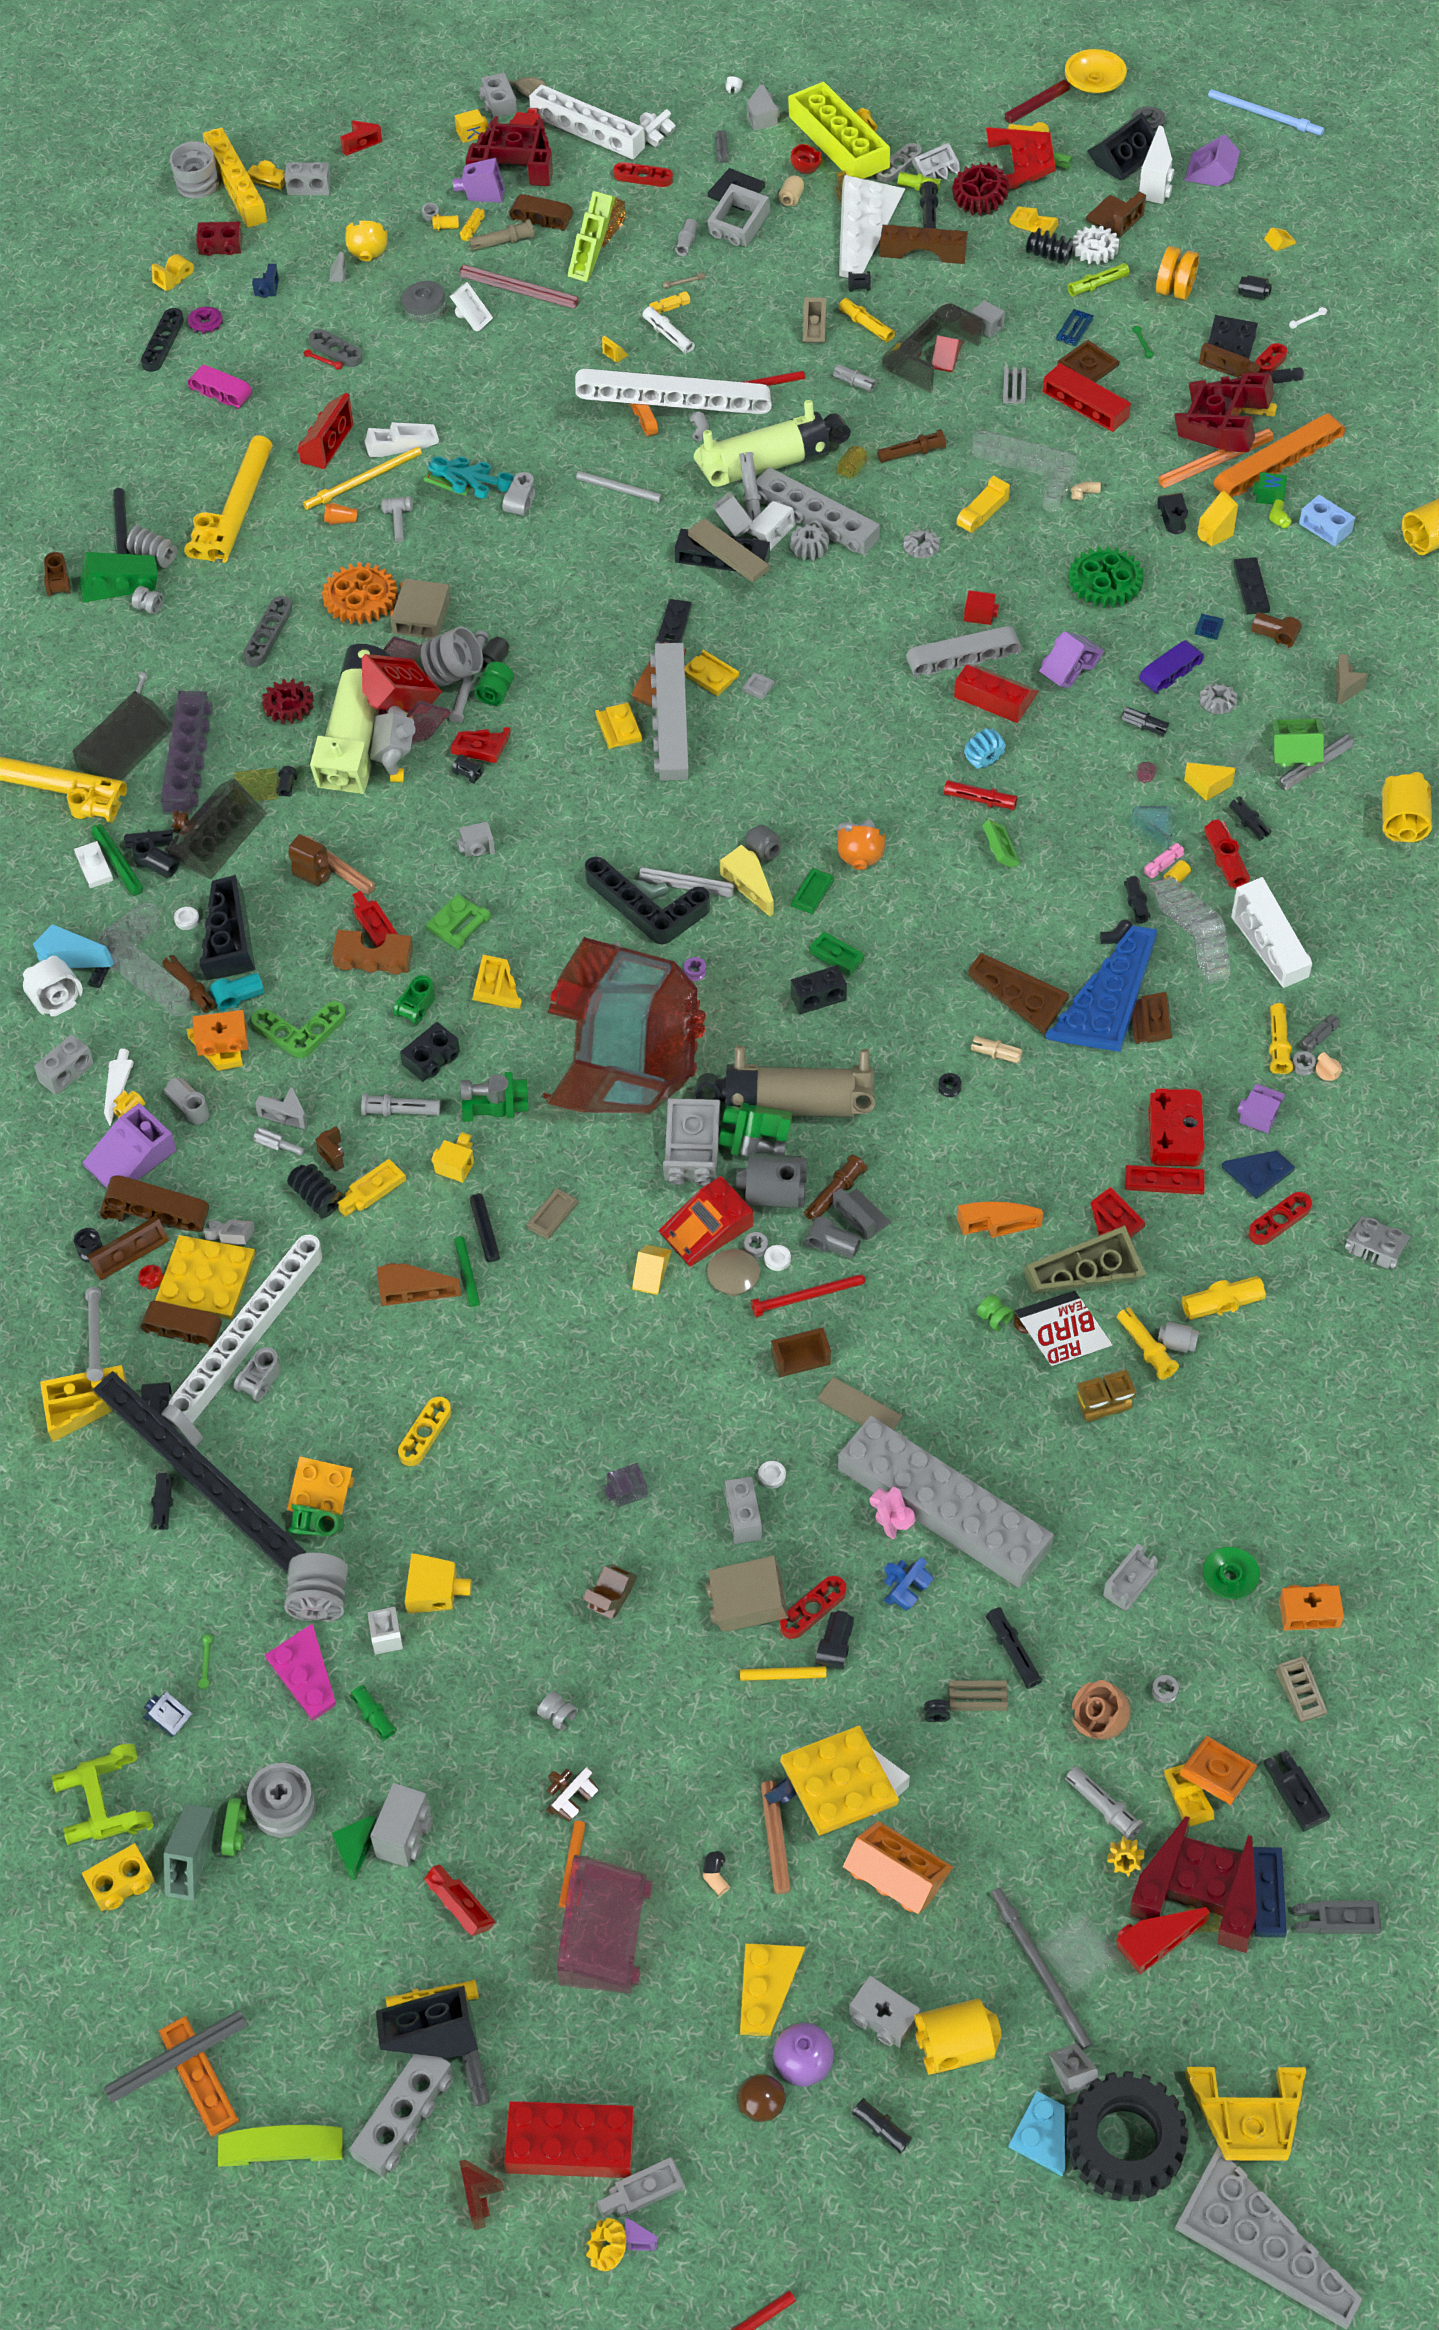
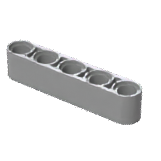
M1005 626L917 646L907 652L906 659L913 675L917 678L918 675L922 674L931 675L941 672L940 670L944 669L953 670L961 668L966 664L975 665L983 663L988 659L996 660L1008 657L1007 655L1010 654L1018 655L1022 650V645L1015 629L1011 626Z

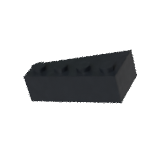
M236 875L213 880L208 903L209 915L205 923L206 935L202 943L203 955L200 957L199 963L206 980L225 978L256 970L244 892Z

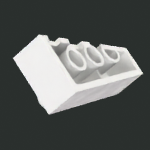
M1261 877L1237 887L1231 917L1281 986L1285 988L1308 978L1312 967L1311 958L1302 947L1264 878Z

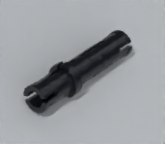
M998 1607L988 1612L986 1619L990 1622L997 1635L996 1640L999 1645H1003L1025 1683V1687L1030 1689L1042 1683V1677L1017 1637V1629L1010 1625L1003 1613V1609Z

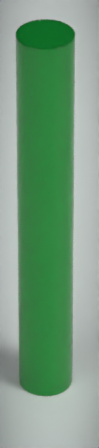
M458 1236L454 1239L469 1304L470 1307L479 1306L480 1300L465 1239L463 1236Z

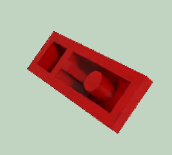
M1203 1907L1141 1920L1134 1926L1128 1924L1117 1934L1119 1937L1116 1939L1117 1948L1141 1975L1210 1920V1911Z

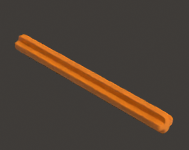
M1266 428L1255 433V440L1250 450L1272 441L1273 432ZM1219 449L1160 475L1158 483L1163 488L1169 487L1245 452H1231Z

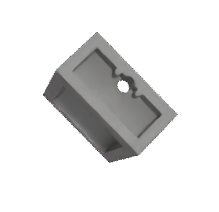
M731 184L707 220L709 233L714 238L729 240L735 246L742 245L747 247L771 211L769 197ZM732 205L753 212L743 229L722 221Z

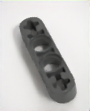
M275 597L269 604L243 652L245 663L248 666L258 667L265 662L292 612L291 600L288 597ZM271 621L278 622L276 626H267ZM261 638H268V639H270V640H269L268 642H266V643H259V642H258V640L261 639Z

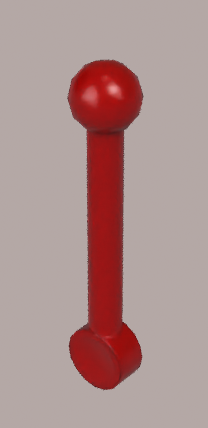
M310 349L304 351L305 357H312L332 365L337 370L343 367L340 361L334 362L313 354Z

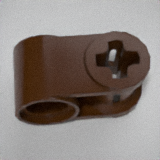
M59 552L47 554L44 558V580L47 596L61 592L71 594L70 579L64 555Z

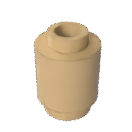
M795 175L785 180L778 194L782 204L786 206L797 205L804 191L803 180Z

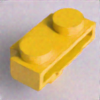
M260 161L258 166L252 165L247 172L252 182L280 190L286 184L284 170L277 169L270 161Z

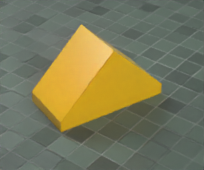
M1187 762L1184 780L1202 798L1208 801L1233 785L1235 768Z
M645 1245L638 1252L632 1290L658 1295L672 1250Z

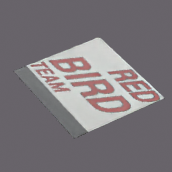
M1076 1291L1014 1310L1051 1366L1112 1346Z

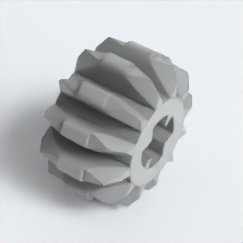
M805 524L804 527L797 526L796 531H793L791 535L790 548L796 558L802 556L803 561L807 557L814 561L815 556L822 559L823 554L827 553L828 533L824 531L823 527L817 528L816 524L812 526Z

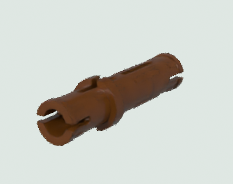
M169 955L172 963L166 957L162 962V966L167 969L186 991L187 997L191 1001H195L203 1013L210 1012L206 1005L213 1010L216 1002L207 994L205 986L192 977L175 955Z

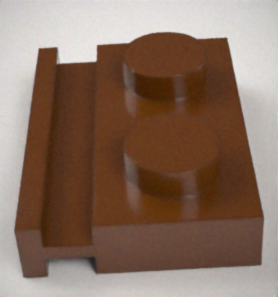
M1166 992L1141 996V999H1137L1132 1014L1133 1033L1136 1044L1144 1041L1150 1043L1172 1038L1169 1002Z

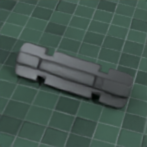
M717 130L715 133L717 161L719 163H726L729 161L727 133L725 130Z
M1334 1014L1327 1016L1324 1021L1308 1033L1309 1035L1300 1041V1048L1311 1052L1315 1048V1044L1319 1045L1331 1034V1030L1334 1031L1339 1027L1340 1019Z
M478 2050L462 2056L463 2062L466 2063L464 2066L470 2090L472 2091L474 2105L482 2106L490 2102L488 2089L485 2088L486 2081L481 2061L478 2060L480 2059Z

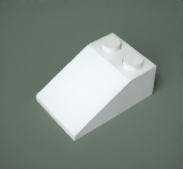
M1158 126L1142 166L1139 190L1146 194V201L1160 204L1164 203L1166 197L1170 198L1172 185L1169 183L1174 175V169L1171 168L1172 157L1163 126Z

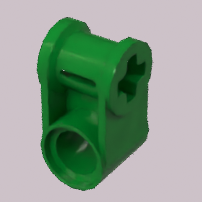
M419 975L412 979L407 989L395 1003L393 1009L394 1016H403L412 1020L414 1025L420 1023L426 1011L435 1000L431 978Z
M292 1504L291 1508L294 1512L292 1525L288 1527V1532L325 1537L335 1536L341 1533L344 1528L343 1516L336 1511L318 1509L308 1505ZM327 1516L332 1517L335 1522L332 1531H327L324 1527V1520Z

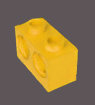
M135 1843L82 1872V1876L101 1912L106 1909L114 1910L123 1904V1899L132 1894H143L150 1888V1884L155 1882ZM140 1869L137 1875L133 1877L127 1876L130 1870ZM106 1884H113L112 1888L109 1891H100L102 1886Z

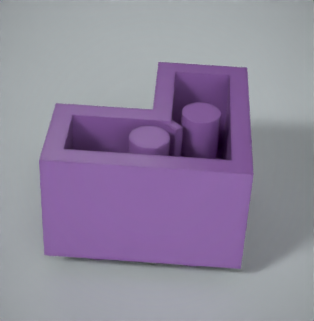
M1063 631L1056 638L1055 646L1051 653L1044 658L1039 672L1059 686L1070 688L1082 669L1092 670L1096 666L1105 650L1085 636Z

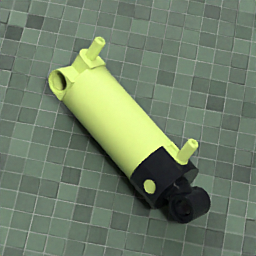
M806 400L804 402L805 415L792 418L786 422L718 442L713 440L712 431L705 430L703 432L704 443L695 451L694 459L709 482L717 487L743 479L740 453L745 455V452H753L755 474L758 475L763 473L768 467L775 470L798 462H805L829 455L830 441L834 444H842L848 440L851 431L839 414H829L823 420L817 411L814 412L813 401Z

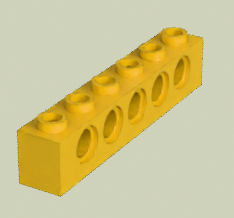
M223 128L204 132V143L211 147L218 175L247 228L267 222L264 202Z

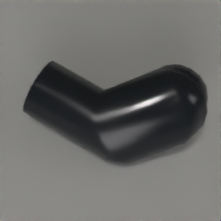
M1124 919L1118 923L1114 931L1100 932L1101 944H1118L1133 924Z

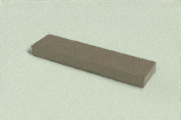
M705 518L688 530L689 537L754 583L770 571L769 564Z

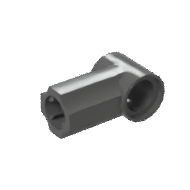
M816 1217L804 1242L809 1248L813 1246L821 1249L820 1252H824L827 1249L853 1259L859 1249L861 1236L837 1228L827 1218Z

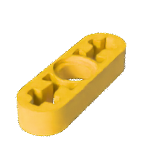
M434 1397L430 1399L401 1442L398 1454L400 1461L404 1465H418L449 1420L451 1406L446 1398ZM440 1406H443L444 1413L439 1411L435 1416L434 1422L432 1420V1418L434 1417L433 1408L438 1409ZM422 1427H429L433 1430L432 1434L428 1437H421L417 1432ZM415 1440L418 1443L415 1447L416 1455L411 1454L407 1457L406 1450L411 1451L413 1449Z

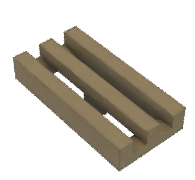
M949 1681L950 1711H1007V1681ZM955 1690H1001V1691H955ZM955 1699H1001V1702H955Z

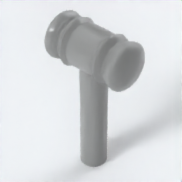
M410 496L406 498H389L388 500L384 498L381 502L382 511L384 514L393 513L395 542L404 541L402 512H411L413 510L412 498Z

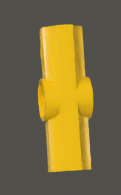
M1255 1276L1233 1283L1227 1280L1215 1282L1208 1290L1183 1296L1181 1302L1186 1317L1192 1320L1214 1313L1221 1316L1223 1312L1230 1310L1235 1312L1239 1306L1265 1299L1266 1293L1261 1278Z

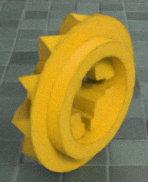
M606 2218V2220H598L596 2228L590 2229L592 2237L590 2241L586 2242L590 2246L586 2256L591 2259V2266L600 2271L614 2269L621 2261L626 2248V2233L623 2225L616 2219ZM603 2241L610 2242V2245L602 2248Z

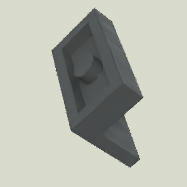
M842 1188L833 1193V1207L866 1240L891 1224V1221L857 1188L849 1194Z

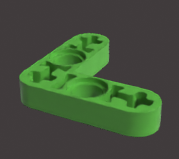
M338 1001L329 1002L300 1030L267 1009H260L254 1012L251 1021L256 1032L294 1057L304 1058L310 1055L344 1022L346 1011L342 1003ZM332 1011L335 1013L339 1011V1015L333 1014L330 1017V1012ZM267 1018L268 1024L265 1022L259 1024V1019L265 1020ZM318 1026L325 1029L320 1034L311 1032L313 1028ZM281 1030L289 1032L284 1038L275 1036ZM305 1043V1048L299 1047L297 1049V1044L303 1045Z

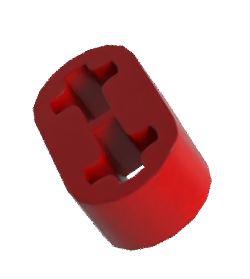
M1280 343L1268 346L1256 359L1255 363L1261 366L1259 373L1265 371L1272 373L1273 370H1276L1286 359V346Z

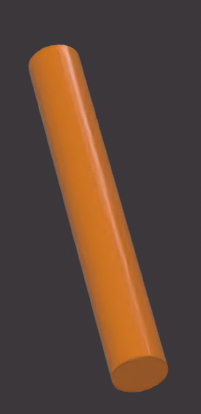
M574 1821L558 1905L563 1908H570L586 1825L582 1821Z

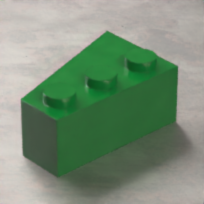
M86 552L79 582L82 603L134 594V591L139 586L146 587L149 591L155 590L158 579L155 556Z

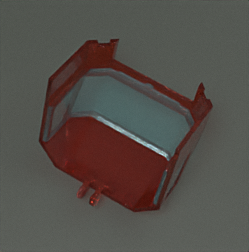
M583 937L557 979L555 990L559 991L555 1004L550 1003L548 1010L550 1014L576 1020L573 1063L552 1094L543 1092L541 1097L547 1099L546 1102L550 1105L581 1113L650 1114L680 1090L688 1079L696 1073L697 1062H694V1055L698 1048V1041H695V1039L703 1037L706 1029L705 1025H703L706 1019V1012L702 1009L699 1010L698 988L675 961Z

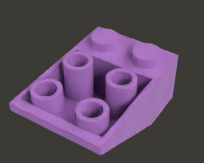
M138 1103L118 1118L83 1161V1166L107 1188L112 1176L120 1175L138 1180L177 1150L172 1133Z

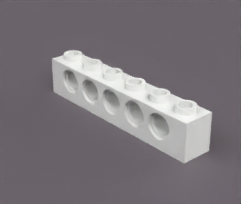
M542 84L529 96L530 108H538L537 114H540V118L546 123L633 160L645 148L644 127Z

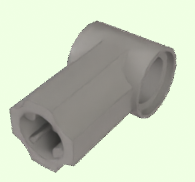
M175 1077L168 1082L167 1087L164 1089L165 1094L186 1115L187 1120L195 1125L205 1123L209 1118V1110L204 1095L196 1092L183 1078Z

